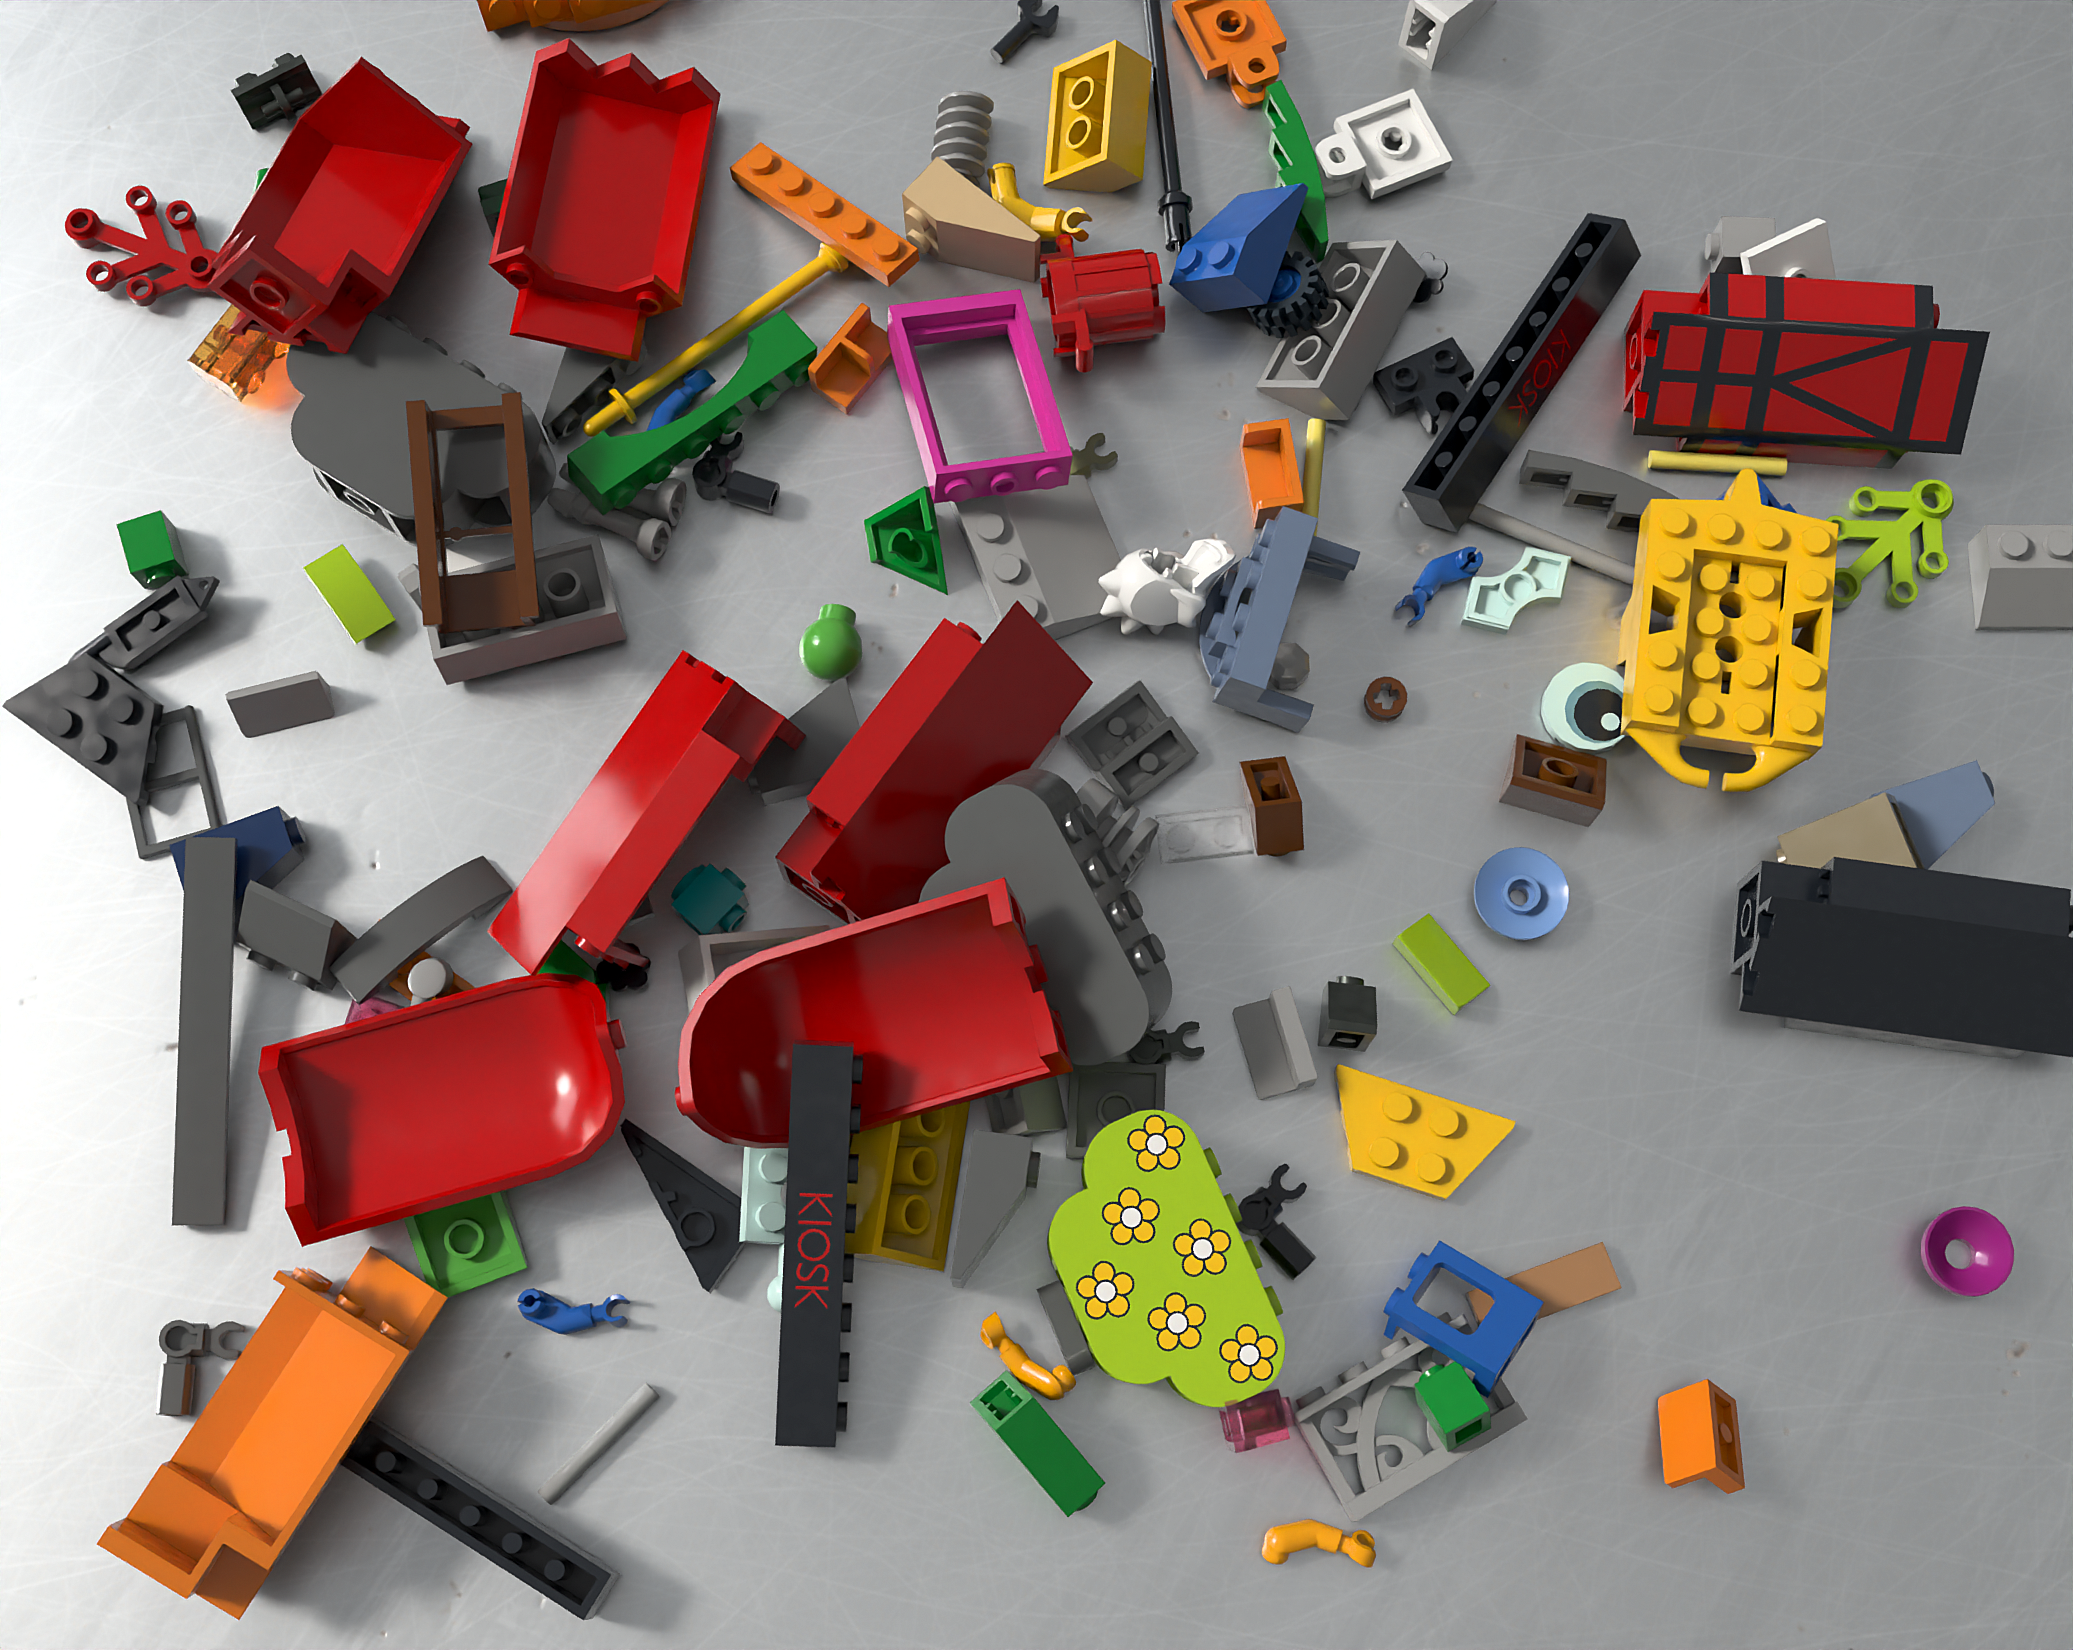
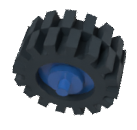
M1286 251L1267 304L1246 306L1256 326L1259 330L1262 329L1264 334L1270 336L1273 332L1276 338H1283L1285 331H1287L1290 337L1298 335L1297 328L1303 326L1305 331L1312 328L1309 322L1310 319L1313 318L1318 322L1323 315L1319 309H1327L1329 303L1326 297H1330L1329 290L1312 258L1308 255L1304 258L1302 252L1295 251L1291 258L1289 252Z

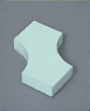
M1527 546L1519 563L1508 572L1495 577H1473L1470 582L1461 624L1506 635L1514 617L1525 608L1539 603L1560 604L1563 598L1571 557Z

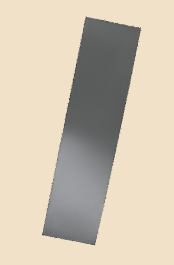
M1528 450L1520 468L1519 484L1564 489L1562 506L1606 511L1607 529L1639 532L1641 515L1651 499H1679L1663 489L1623 472L1572 457Z

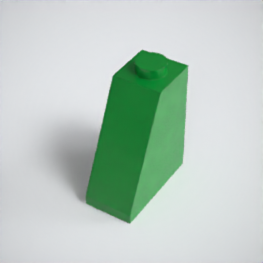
M1007 1370L970 1402V1405L1067 1517L1075 1511L1088 1507L1096 1498L1098 1490L1106 1484L1037 1400Z

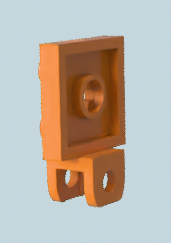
M1177 0L1172 2V14L1206 80L1226 74V82L1235 99L1242 107L1250 109L1263 104L1266 87L1275 83L1279 76V62L1276 54L1286 51L1287 40L1266 0ZM1228 20L1230 25L1238 24L1239 27L1236 28L1235 32H1224L1221 30L1222 22ZM1258 85H1261L1263 88L1259 93H1251L1247 90L1253 89Z

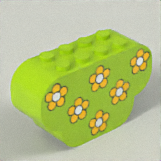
M1160 1110L1139 1111L1107 1125L1090 1143L1081 1168V1181L1084 1190L1068 1198L1059 1207L1050 1224L1047 1236L1049 1258L1058 1280H1060L1091 1356L1102 1371L1116 1380L1132 1384H1149L1165 1378L1170 1387L1179 1396L1192 1403L1209 1407L1230 1406L1262 1392L1279 1374L1285 1357V1339L1277 1316L1283 1314V1309L1273 1287H1263L1256 1272L1257 1269L1263 1267L1260 1256L1251 1239L1243 1242L1236 1224L1242 1221V1217L1231 1193L1223 1196L1216 1178L1222 1175V1172L1212 1149L1209 1147L1203 1150L1196 1134L1179 1117Z

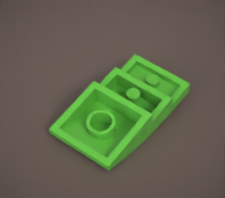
M506 1190L403 1218L426 1283L446 1297L454 1296L528 1268Z

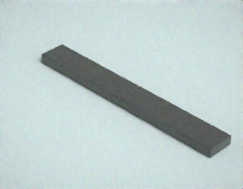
M186 837L172 1226L225 1225L238 839Z

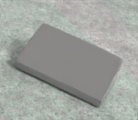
M316 671L230 691L225 694L240 731L246 738L329 719L335 713L330 687Z

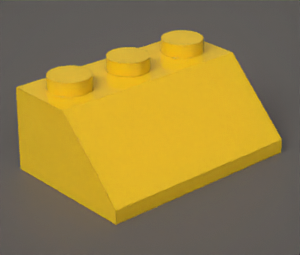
M1114 40L1053 68L1044 186L1052 189L1112 193L1143 180L1151 61L1118 40Z

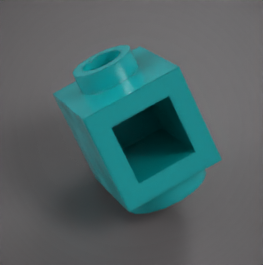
M710 863L707 867L701 864L699 867L689 871L676 885L671 894V898L674 900L671 906L676 915L698 935L722 934L724 931L731 933L747 916L745 909L749 903L742 892L747 886L728 868L719 872Z

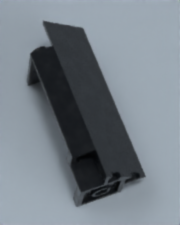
M1833 857L1821 868L1761 861L1737 883L1730 974L1742 975L1739 1011L1784 1017V1028L1989 1057L2013 1059L2028 1051L2073 1057V937H2069V934L2073 931V905H2070L2071 889Z

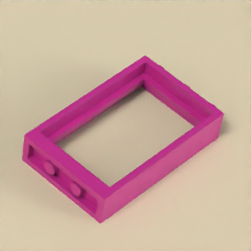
M1021 290L889 305L887 338L933 503L962 502L971 498L992 495L1005 496L1013 492L1035 489L1048 490L1057 486L1068 485L1073 455ZM1008 334L1045 452L948 465L914 346Z

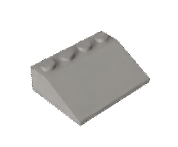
M1070 475L1068 485L1057 486L1048 490L1035 489L1013 492L1005 496L992 495L971 498L962 502L949 501L999 623L1017 600L1054 640L1114 618L1103 616L1100 613L1108 594L1098 581L1100 577L1114 570L1121 559L1085 475Z

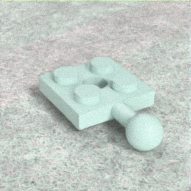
M744 1146L739 1242L779 1245L778 1276L770 1283L767 1290V1298L771 1307L781 1313L786 1205L781 1199V1189L787 1182L788 1148L756 1149Z

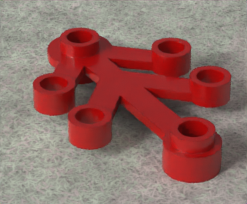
M145 186L132 187L126 194V203L131 211L138 216L146 239L104 224L99 216L90 209L78 208L68 214L65 221V231L78 247L89 249L104 243L136 255L112 265L101 260L90 264L86 270V277L97 291H110L117 283L130 279L126 286L127 294L136 305L141 307L149 306L157 298L187 286L203 293L213 292L207 286L217 271L211 265L218 253L210 249H204L195 226L196 214L186 201H173L167 206L165 212L171 226L180 232L186 254L170 248L155 211L157 201L152 192ZM148 197L144 204L135 205L139 198ZM187 212L184 219L175 220V216L178 213ZM88 221L84 227L77 228L82 222ZM203 265H208L205 271L200 273L196 272V270ZM161 266L175 270L152 281L148 277L140 275ZM108 272L104 280L96 281L98 274ZM148 287V291L144 295H136L139 288Z

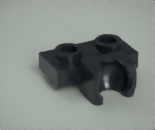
M1450 337L1376 371L1373 374V384L1394 416L1415 407V414L1426 431L1434 435L1438 432L1436 421L1439 419L1440 411L1448 410L1454 413L1467 394L1463 384L1473 380L1474 368L1454 338Z

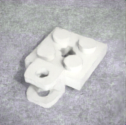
M1414 89L1336 118L1333 126L1336 134L1323 139L1317 144L1315 149L1325 197H1337L1360 188L1363 182L1371 199L1448 170L1452 163L1449 152ZM1385 137H1390L1393 142L1401 141L1402 145L1399 147V150L1392 151L1384 146ZM1324 172L1326 173V177H1327V178L1332 179V180H1337V181H1328V180L1324 177L1323 173H1324Z

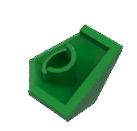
M924 486L864 520L871 563L882 565L948 595L937 518L929 487Z

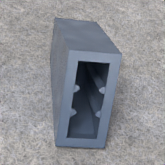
M1977 760L1872 794L1868 798L1870 799L1884 792L1895 796L1924 868L1927 870L1995 804L1992 781L1985 772L1981 771Z

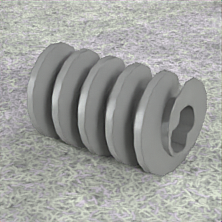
M958 91L949 93L942 97L938 103L939 115L936 118L937 131L933 137L934 147L931 151V160L933 161L938 156L979 188L980 183L977 177H981L985 173V164L982 161L987 158V149L984 145L989 142V133L986 130L991 127L992 119L988 114L993 111L994 102L989 97L977 92Z

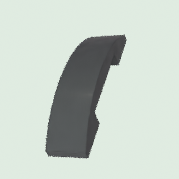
M483 855L433 881L393 909L357 939L329 967V970L360 1006L397 979V971L469 917L472 916L474 920L478 919L512 894L513 889Z

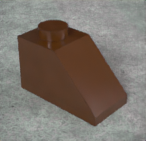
M1281 756L1239 762L1249 831L1257 856L1269 855L1278 857L1284 856L1289 852L1304 850L1302 800L1286 757Z

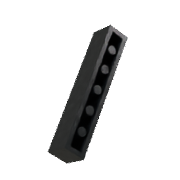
M371 1416L340 1464L582 1620L594 1618L620 1576V1573L374 1416Z

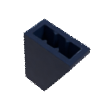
M279 806L193 836L238 839L235 924L240 920L245 891L250 880L267 888L274 889L305 860L300 847L301 844L306 843L303 828L296 816L291 818ZM186 839L169 845L183 891Z

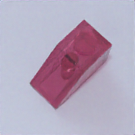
M1279 1388L1263 1390L1240 1402L1237 1399L1224 1402L1225 1407H1218L1227 1450L1234 1453L1290 1439L1288 1427L1295 1426L1290 1399L1288 1396L1281 1398Z

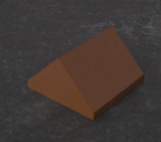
M1517 734L1499 802L1589 827L1601 813L1605 804L1607 759Z

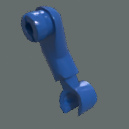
M705 369L688 372L682 379L685 386L680 390L676 388L655 409L646 431L675 421L689 407L690 401L697 392L716 382L713 376Z
M1465 547L1430 561L1414 584L1412 595L1405 596L1395 606L1396 611L1403 605L1413 608L1415 617L1407 625L1413 626L1422 619L1425 613V602L1432 600L1440 586L1475 575L1483 563L1481 551L1475 554L1477 548Z
M535 1288L523 1291L517 1301L521 1303L518 1305V1308L524 1318L561 1335L594 1328L597 1326V1323L604 1321L609 1322L614 1327H623L627 1324L628 1319L624 1316L611 1317V1312L617 1304H630V1301L623 1295L614 1294L608 1297L601 1305L594 1306L592 1303L572 1307Z

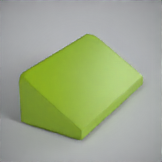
M1429 913L1400 933L1392 943L1453 1015L1457 1014L1491 986Z

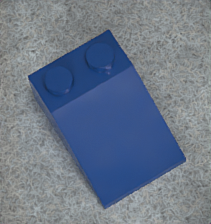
M1304 183L1239 194L1183 245L1181 253L1176 259V266L1169 285L1201 312L1267 304L1308 187Z

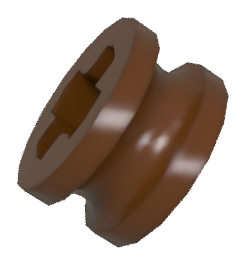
M1384 676L1375 679L1370 683L1364 696L1363 705L1366 713L1378 722L1388 723L1396 720L1407 703V691L1405 686L1393 677ZM1380 690L1389 691V697H1396L1397 700L1393 701L1390 709H1383L1382 702L1375 703L1374 699L1378 698Z

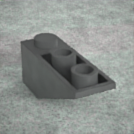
M642 340L638 362L566 347L541 422L549 441L553 445L562 436L567 437L575 432L581 424L582 417L594 405L599 406L610 397L608 391L614 388L625 375H632L641 367L645 356L648 354L644 340Z

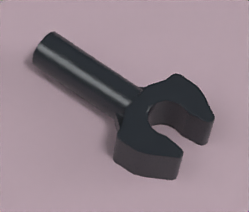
M1019 0L1017 3V14L1020 16V21L990 50L993 58L999 63H1003L1033 33L1047 38L1050 37L1057 28L1059 6H1053L1044 16H1036L1033 13L1041 7L1042 0Z

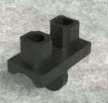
M286 53L274 59L273 69L259 76L248 72L235 79L236 88L232 89L231 92L253 130L283 114L290 123L297 119L293 109L323 95L302 55L294 57L292 54Z

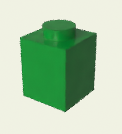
M161 510L116 524L130 574L144 589L149 587L161 588L176 576L184 577L189 575L176 528Z
M1456 1361L1446 1367L1443 1364L1431 1367L1420 1376L1419 1382L1414 1384L1417 1404L1447 1452L1491 1429L1490 1409L1461 1364Z

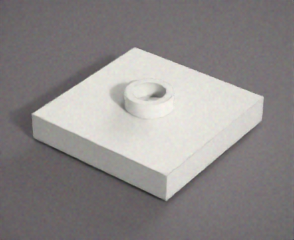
M1819 218L1740 253L1744 275L1836 280L1827 223Z

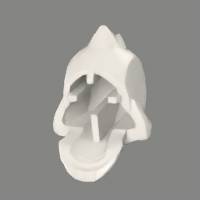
M1208 538L1193 541L1185 557L1176 551L1163 552L1162 549L1157 547L1154 550L1140 549L1130 553L1117 564L1114 570L1099 578L1098 583L1108 594L1100 613L1103 616L1122 617L1121 632L1125 635L1136 631L1143 625H1146L1154 635H1158L1165 625L1178 623L1187 628L1195 627V616L1206 606V593L1220 574L1232 565L1236 557L1235 552L1229 543L1223 540Z

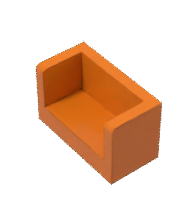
M1289 418L1245 424L1239 446L1254 529L1264 527L1267 518L1275 520L1283 506L1302 512L1304 499Z

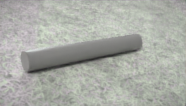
M645 1383L538 1490L541 1497L552 1505L660 1397L659 1394L648 1383Z

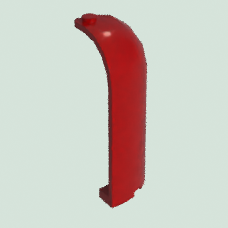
M1005 877L762 950L726 968L698 996L681 1030L678 1059L680 1086L675 1088V1100L680 1113L690 1118L702 1131L724 1143L756 1149L788 1148L794 1040L854 1042V1054L863 1055L862 1085L852 1084L851 1104H861L860 1132L1072 1072L1070 1053L1059 1010L1053 1011L1051 1009L1045 990L1042 989L1040 984L1049 980L1037 944L1028 946L1024 926L1026 924V917Z
M540 973L536 976L528 975L511 978L262 1047L258 1075L271 1108L276 1132L287 1130L291 1155L282 1157L285 1177V1209L301 1246L318 1243L549 1178L589 1160L614 1134L623 1110L625 1095L619 1050L628 1047L623 1024L620 1018L611 1021L606 1002L598 986L577 975Z

